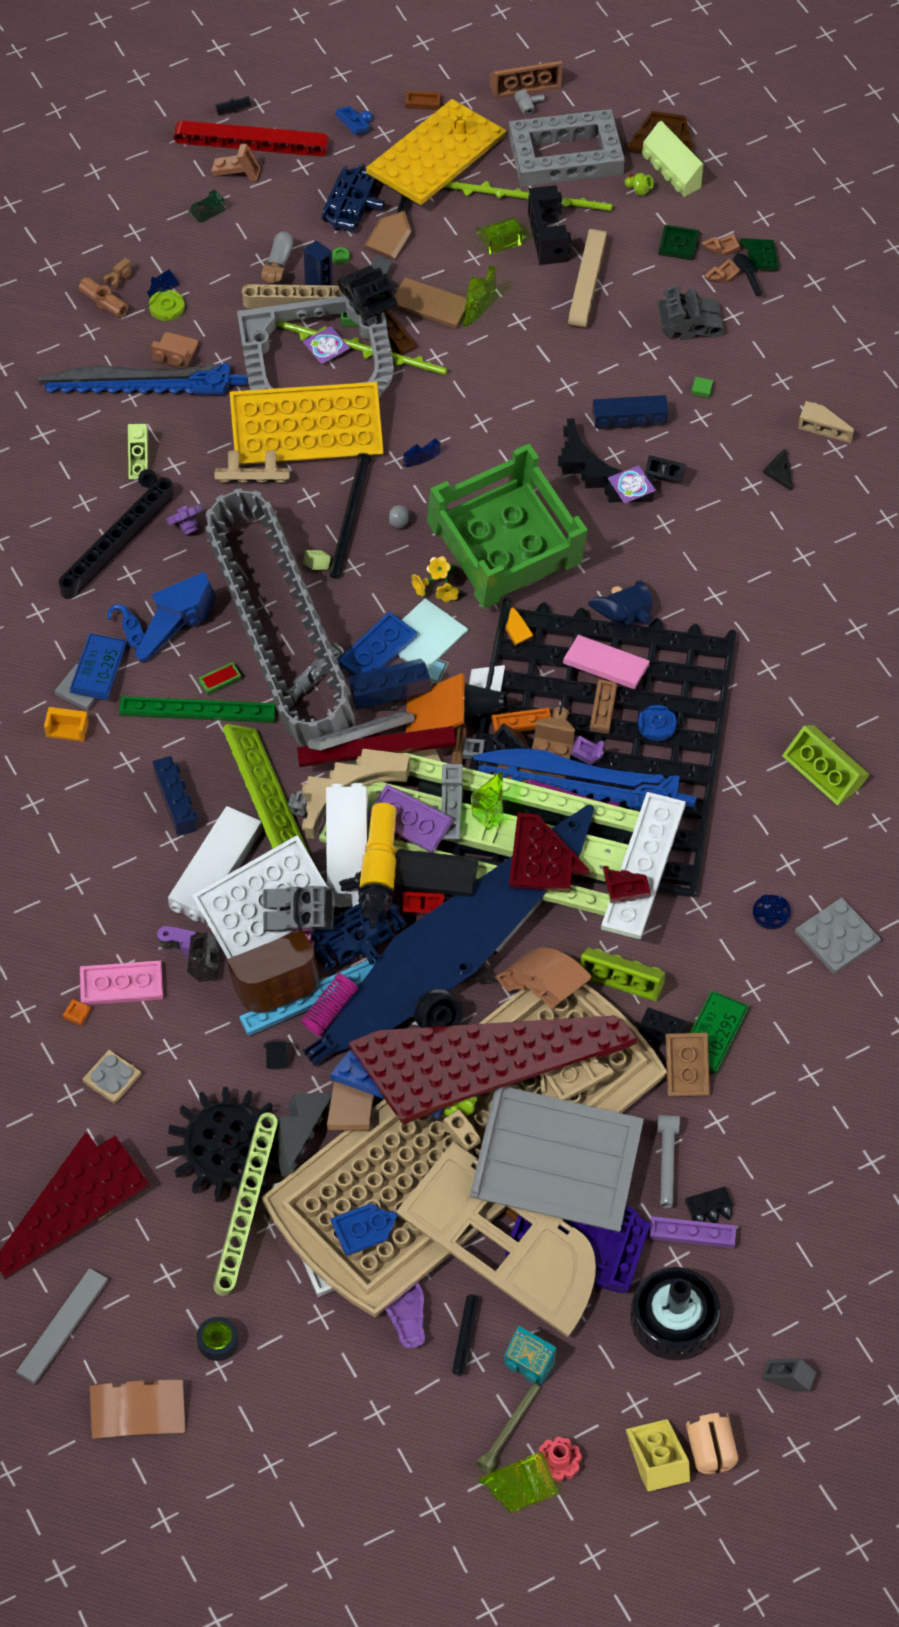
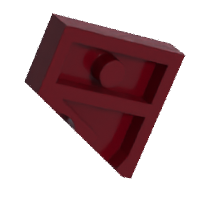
M603 866L610 903L650 897L646 875L633 874L622 869L621 872L609 869V866Z

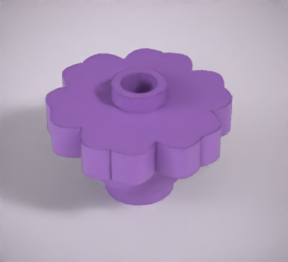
M201 503L190 508L186 505L177 509L178 513L167 517L166 520L168 525L178 522L181 531L184 530V533L188 534L199 529L197 525L199 522L195 514L204 509Z

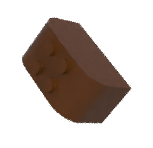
M303 930L227 959L233 988L244 1007L251 1012L263 1013L312 994L320 985V975L314 948Z

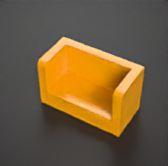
M49 707L44 723L45 736L84 742L89 723L87 712Z

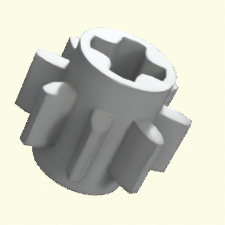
M298 791L296 795L291 794L288 807H291V812L298 816L305 815L307 806L305 795H302V791Z

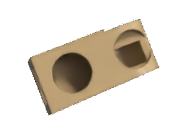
M460 1110L444 1119L442 1128L447 1133H450L458 1145L467 1152L481 1143L474 1127Z

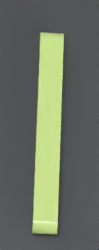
M271 1113L262 1114L254 1129L213 1285L214 1291L220 1296L230 1294L237 1280L277 1127V1119ZM261 1122H269L271 1128L263 1127ZM256 1141H263L266 1147H258ZM253 1160L259 1161V1163L261 1164V1167H259V1168L253 1167V1165L251 1164V1161H253ZM246 1181H254L256 1187H248ZM241 1200L249 1201L251 1207H243ZM242 1220L245 1223V1227H238L235 1221ZM230 1240H237L240 1243V1247H232ZM225 1260L233 1261L235 1267H227L225 1265ZM226 1280L230 1285L229 1288H222L219 1281Z

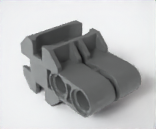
M673 286L664 291L663 294L666 296V300L659 299L657 305L662 331L666 337L672 338L675 332L682 333L680 339L683 340L695 337L696 335L719 337L723 334L724 329L717 300L699 297L697 291L689 288L686 294L679 293L681 290L680 286Z
M296 886L263 890V908L277 909V911L263 912V931L334 929L333 888H327L326 886Z

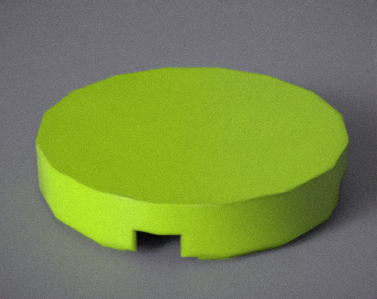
M159 291L152 295L149 300L151 315L161 321L175 320L185 310L183 297L176 291Z

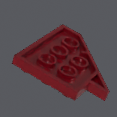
M517 813L509 888L570 892L572 874L589 876L588 867L538 814Z

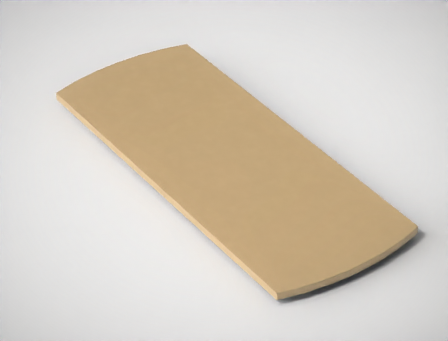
M586 984L579 987L553 1009H550L542 999L533 994L531 989L520 990L479 1023L611 1015L622 1019L637 1037V1044L600 1058L594 1056L593 1058L597 1059L598 1063L613 1069L614 1075L567 1100L570 1102L622 1113L667 1076V1071L640 1032L617 1008ZM540 1075L507 1085L506 1087L541 1095ZM494 1090L476 1096L478 1101L474 1104L475 1110L466 1117L481 1140L479 1145L468 1151L477 1160L482 1146ZM385 1099L372 1110L370 1130H345L262 1197V1202L273 1222L306 1265L341 1296L373 1317H377L448 1258L451 1253L397 1216L387 1241L346 1256L330 1219L367 1204L396 1213L451 1143L455 1142L458 1145L451 1134L442 1128L443 1121L447 1118L444 1111L439 1118L426 1115L402 1125ZM473 1164L472 1168L476 1170L477 1166ZM487 1202L478 1214L491 1222L508 1207ZM469 1225L455 1243L462 1246L477 1234L479 1230Z

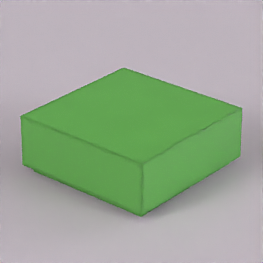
M695 377L691 395L709 398L713 380Z

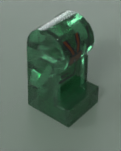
M214 189L209 192L208 197L194 203L189 212L198 222H205L225 211L224 198Z

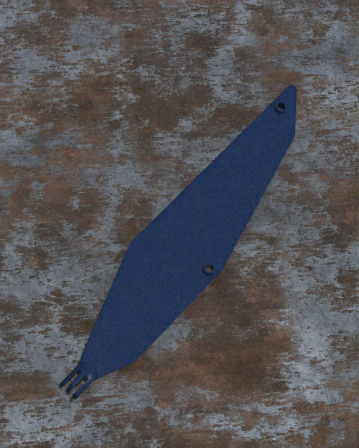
M586 805L552 829L577 857L581 855L594 813L592 805ZM510 857L475 881L472 897L455 895L396 935L381 955L380 961L375 963L358 987L356 993L352 995L350 1001L347 1002L324 1036L306 1047L302 1052L315 1067L335 1052L349 1049L348 1043L378 1030L396 1028L414 1015L415 1006L420 996L436 988L449 991L476 973L548 891L509 888L512 857Z

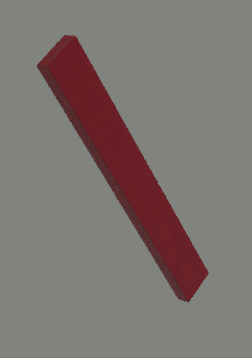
M449 726L355 739L323 750L302 746L297 747L299 767L357 760L358 756H361L363 749L409 753L456 746L454 728Z

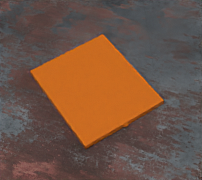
M460 673L432 685L429 692L407 697L406 712L414 714L415 721L406 724V732L449 726L454 728L464 724L465 675Z

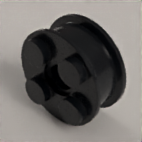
M436 988L429 990L419 997L415 1006L414 1017L416 1023L421 1028L455 1026L461 1023L463 1007L461 1002L452 996L450 992L445 989Z

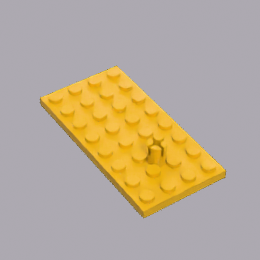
M451 99L368 165L366 173L422 205L506 136L507 130Z
M377 382L230 392L234 451H239V465L265 464V451H276V463L357 457L359 453H367L370 456H382L384 454Z

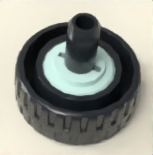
M669 1267L654 1271L642 1280L633 1296L630 1311L633 1333L638 1342L648 1352L657 1357L677 1361L697 1356L709 1347L718 1331L721 1318L719 1296L713 1285L704 1276L693 1270L683 1267Z

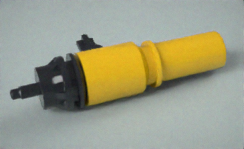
M377 803L371 808L369 838L365 845V854L362 857L361 871L357 872L353 878L339 881L341 891L359 890L358 902L361 905V914L369 919L371 929L376 928L377 920L387 916L388 908L392 905L396 868V858L394 855L396 849L393 844L397 809L389 803Z

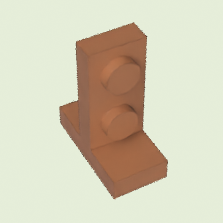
M240 144L236 156L215 158L211 172L213 176L245 172L252 182L257 181L261 168L248 145Z

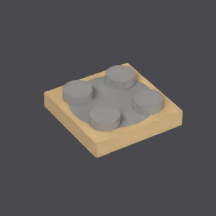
M108 1050L82 1080L84 1084L113 1104H116L141 1076V1071Z

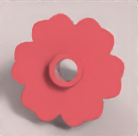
M556 1437L554 1442L546 1440L539 1447V1456L536 1463L539 1467V1472L547 1474L549 1481L560 1483L564 1480V1477L570 1480L579 1472V1463L582 1456L578 1446H571L570 1439Z

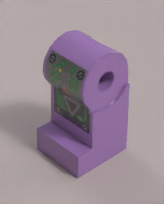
M170 926L161 927L157 932L161 948L183 951V956L192 957L197 943L196 932Z

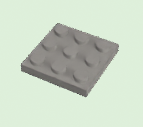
M840 898L795 929L798 937L834 975L881 943V938L843 898Z

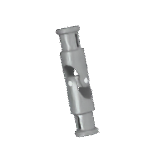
M331 643L333 652L338 659L344 654V650L337 643ZM316 658L311 666L293 681V685L283 693V696L290 695L293 703L296 704L297 699L302 694H306L324 674L320 665L326 662L325 659L318 660Z

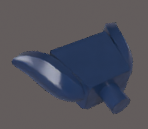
M638 580L634 586L613 593L608 597H595L588 602L592 609L612 621L624 622L627 625L641 621L644 625H647L652 620L650 611L653 607V597L642 580Z

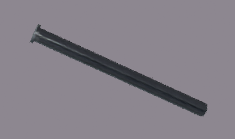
M359 453L357 455L358 464L330 570L331 578L338 579L341 575L368 464L372 460V457L367 453Z

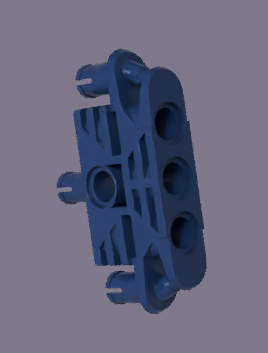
M360 164L357 168L347 169V166H344L334 184L322 211V220H328L333 225L334 230L339 228L354 232L367 207L379 211L384 209L385 200L372 197L376 189L375 182H378V179L366 173L365 164Z
M392 903L388 908L387 916L377 920L375 929H371L369 919L362 916L360 904L334 917V929L314 930L311 934V940L314 941L315 957L319 959L325 970H330L328 963L331 968H334L336 962L329 954L330 951L335 955L340 965L349 962L361 954L365 955L371 965L375 964L373 959L378 963L381 956L374 947L393 936L391 927L386 919L390 920L395 930H401L398 924L402 928L406 925V921L398 912L399 905Z

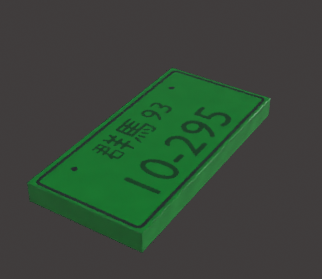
M712 990L690 1033H707L709 1072L717 1074L749 1006Z

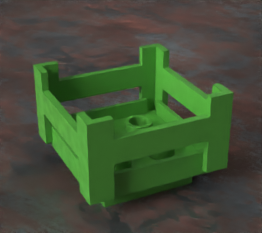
M530 443L513 450L511 460L450 487L449 483L445 481L430 488L427 523L436 536L440 535L474 586V595L483 609L500 602L502 596L562 568L566 571L582 563L588 530L579 516L572 518L538 467L539 457ZM509 476L508 483L447 510L448 503ZM535 485L567 531L568 539L565 538L535 493Z

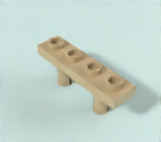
M228 451V467L215 468L214 472L215 479H219V482H230V479H238V482H248L249 479H256V482H267V479H275V482H286V479L290 478V468L276 467V451H265V468H240L239 451Z

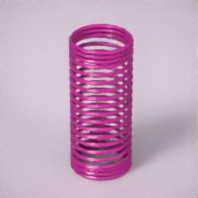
M337 973L338 975L334 977L335 979L328 985V988H325L326 991H323V994L314 1002L312 1008H309L310 1011H307V1014L300 1019L301 1023L317 1036L323 1035L324 1030L322 1028L327 1029L326 1026L328 1027L331 1021H334L333 1018H336L337 1012L343 1009L342 1006L344 1007L347 1001H350L349 998H352L351 995H354L358 990V987L341 973Z

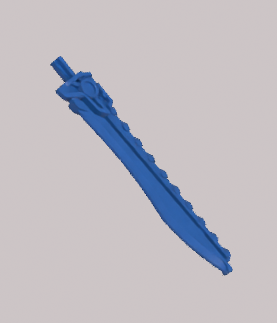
M505 749L475 754L473 756L477 762L509 767V769L479 765V772L487 774L494 772L496 776L503 778L511 776L512 780L519 782L525 779L527 781L532 779L554 787L559 786L561 789L570 792L576 790L579 795L583 796L593 794L594 799L598 801L607 797L610 798L611 803L612 801L618 803L626 801L627 806L631 809L641 810L647 792L685 801V806L694 808L696 803L695 796L677 793L679 776H669L665 779L663 775L600 768L570 760L546 750ZM517 768H519V769H525V770H531V771H537V772H542V773H548V774H554V775H560V776H566V777H572V778H578V779H584V780H590V781H596V782H601V783H607V784H613V785L631 787V788H636V789H635V790H628V789L616 788V787H611V786H605V785H599V784H593V783H587V782H581V781H575V780H569V779L551 777V776H546V775H540V774L522 772V771H517Z

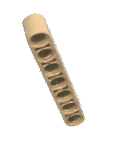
M589 229L569 313L568 325L587 327L606 244L607 231Z
M249 284L242 288L243 305L250 309L344 296L339 286Z

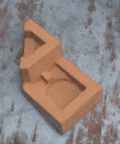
M734 234L719 240L713 237L702 242L704 248L722 256L741 251Z
M728 259L719 268L716 266L712 268L704 277L709 281L729 283L740 275L742 271L733 261Z

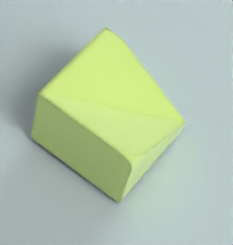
M307 550L304 554L303 564L312 570H327L331 556L321 550Z

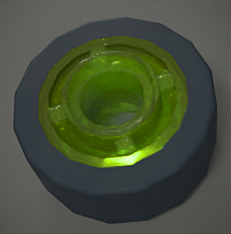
M212 1317L207 1319L200 1325L197 1331L198 1349L204 1357L213 1361H221L231 1357L238 1346L236 1327L227 1318ZM217 1336L222 1337V1340L220 1341H214L212 1339Z

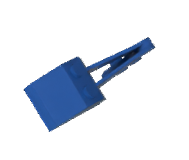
M205 572L152 594L158 609L145 634L138 619L130 613L127 606L115 604L109 608L107 612L108 620L112 619L111 615L115 610L122 612L123 630L130 646L133 649H137L135 655L139 662H148L181 627L197 626L206 620L216 595Z

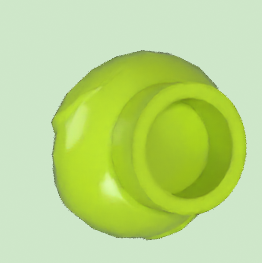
M630 173L625 179L626 187H634L635 194L638 196L646 195L654 185L652 177L643 173H637L635 176Z
M475 1096L444 1108V1114L448 1117L457 1110H460L467 1117L474 1112V1104L478 1099Z

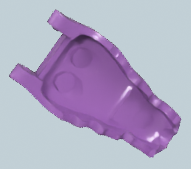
M416 1283L385 1309L397 1330L402 1346L405 1348H416L425 1342L423 1330L424 1295L419 1283Z

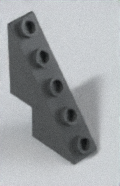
M294 1093L288 1102L290 1116H279L277 1118L274 1138L282 1177L286 1173L291 1174L297 1164L294 1160L296 1157L300 1159L306 1149L303 1147L304 1143H309L315 1133L312 1131L313 1127L317 1128L324 1117L321 1116V1113L323 1111L327 1112L329 1109L332 1093Z

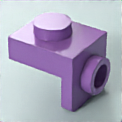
M578 736L575 739L571 755L591 765L596 760L599 761L602 758L604 742L600 741L594 744Z

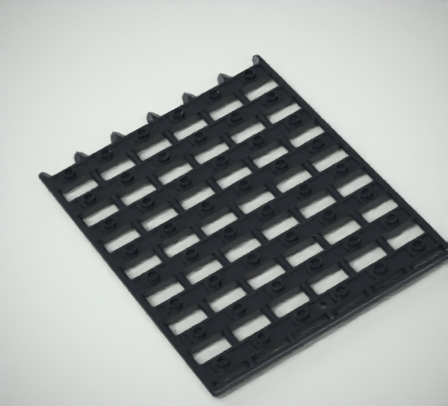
M504 598L485 688L490 689L492 685L494 667L498 666L499 658L529 662L527 674L504 671L501 691L523 694L521 706L508 704L507 708L502 709L500 712L479 717L475 739L484 740L483 753L503 750L492 739L493 734L484 733L486 722H492V715L541 709L529 707L531 695L562 699L560 715L562 708L568 710L569 701L594 704L597 684L573 681L574 672L577 668L563 663L564 657L570 648L541 644L543 633L573 637L572 644L577 636L580 635L592 640L611 642V647L618 649L619 643L649 647L646 659L649 660V666L642 676V679H644L642 690L617 687L614 707L639 710L637 722L611 719L609 734L590 731L592 717L590 715L569 713L566 721L575 729L574 734L594 737V744L602 741V738L633 742L631 754L604 751L602 758L599 761L596 760L591 764L592 766L625 772L663 775L665 779L669 776H679L678 782L706 786L704 798L696 797L694 808L685 806L682 814L683 817L701 819L699 831L677 829L671 849L696 852L694 865L667 861L660 882L690 886V889L659 884L657 892L695 897L698 892L737 637L736 630H730L726 637L722 638L702 635L701 629L696 623L690 626L687 633L665 630L659 618L654 619L649 627L627 625L624 622L588 619L584 608H579L574 616L552 614L548 604L543 602L536 611L514 608L522 617L529 630L535 631L533 643L524 641L515 646L511 639L503 638L509 611L512 608L511 600ZM663 649L687 653L686 664L655 660L656 650ZM695 654L725 658L724 670L694 666ZM537 664L567 668L566 679L535 675ZM651 680L682 684L681 695L650 692ZM690 685L719 689V701L688 697ZM648 706H665L677 716L676 730L671 737L662 741H653L640 733L637 725L639 714ZM685 717L716 721L714 733L683 729ZM528 740L529 747L532 749L534 740ZM480 743L474 744L473 752L479 753ZM641 744L672 748L670 760L639 756ZM679 750L710 753L709 766L678 761ZM571 755L570 760L587 764L586 762ZM472 756L469 769L479 771L478 762ZM590 780L581 781V782H587V783H593V784L611 786V787L622 788V789H628V790H635V789H636V788H631V787H622V786H615V785L595 783V781H590ZM465 790L463 803L517 816V813L538 814L546 824L557 826L570 817L539 808L511 804V801L504 799L503 803L472 799V791ZM589 794L586 796L594 799L593 794ZM607 797L600 801L607 803L611 800ZM626 801L620 802L619 807L631 809L627 806ZM594 822L590 823L587 835L615 840L623 844L624 842L630 843L633 834L630 831ZM454 843L452 853L458 856H465L460 855L461 852L489 856L492 859L475 858H478V861L496 866L504 862L500 861V858H510ZM572 874L571 878L574 880L606 884L605 881L582 875Z

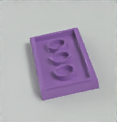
M386 784L374 803H389L395 806L397 809L395 834L430 853H434L454 821L451 817ZM371 809L368 812V820L371 818Z

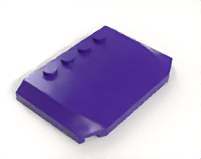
M625 1206L620 1232L563 1219L568 1225L580 1231L593 1248L596 1265L593 1286L616 1293H628L650 1223L648 1221L645 1222L638 1216V1212ZM518 1214L511 1238L519 1242L533 1224ZM561 1225L558 1227L565 1234H569V1231ZM505 1251V1256H508L510 1253Z

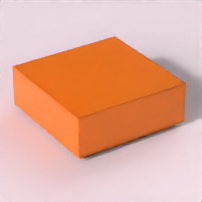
M72 999L63 1014V1019L82 1026L91 1011V1007Z

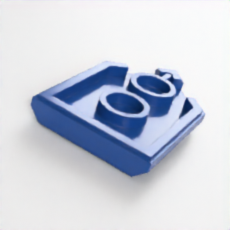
M367 1204L333 1217L330 1221L345 1255L349 1256L387 1241L398 1214L379 1209L378 1206Z

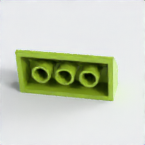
M804 725L782 755L836 805H840L857 792L870 775L814 725Z
M588 947L581 956L580 965L591 975L590 981L657 1002L665 982L666 972L657 967L651 968L642 965L638 961L623 959L619 955L605 953L600 949Z

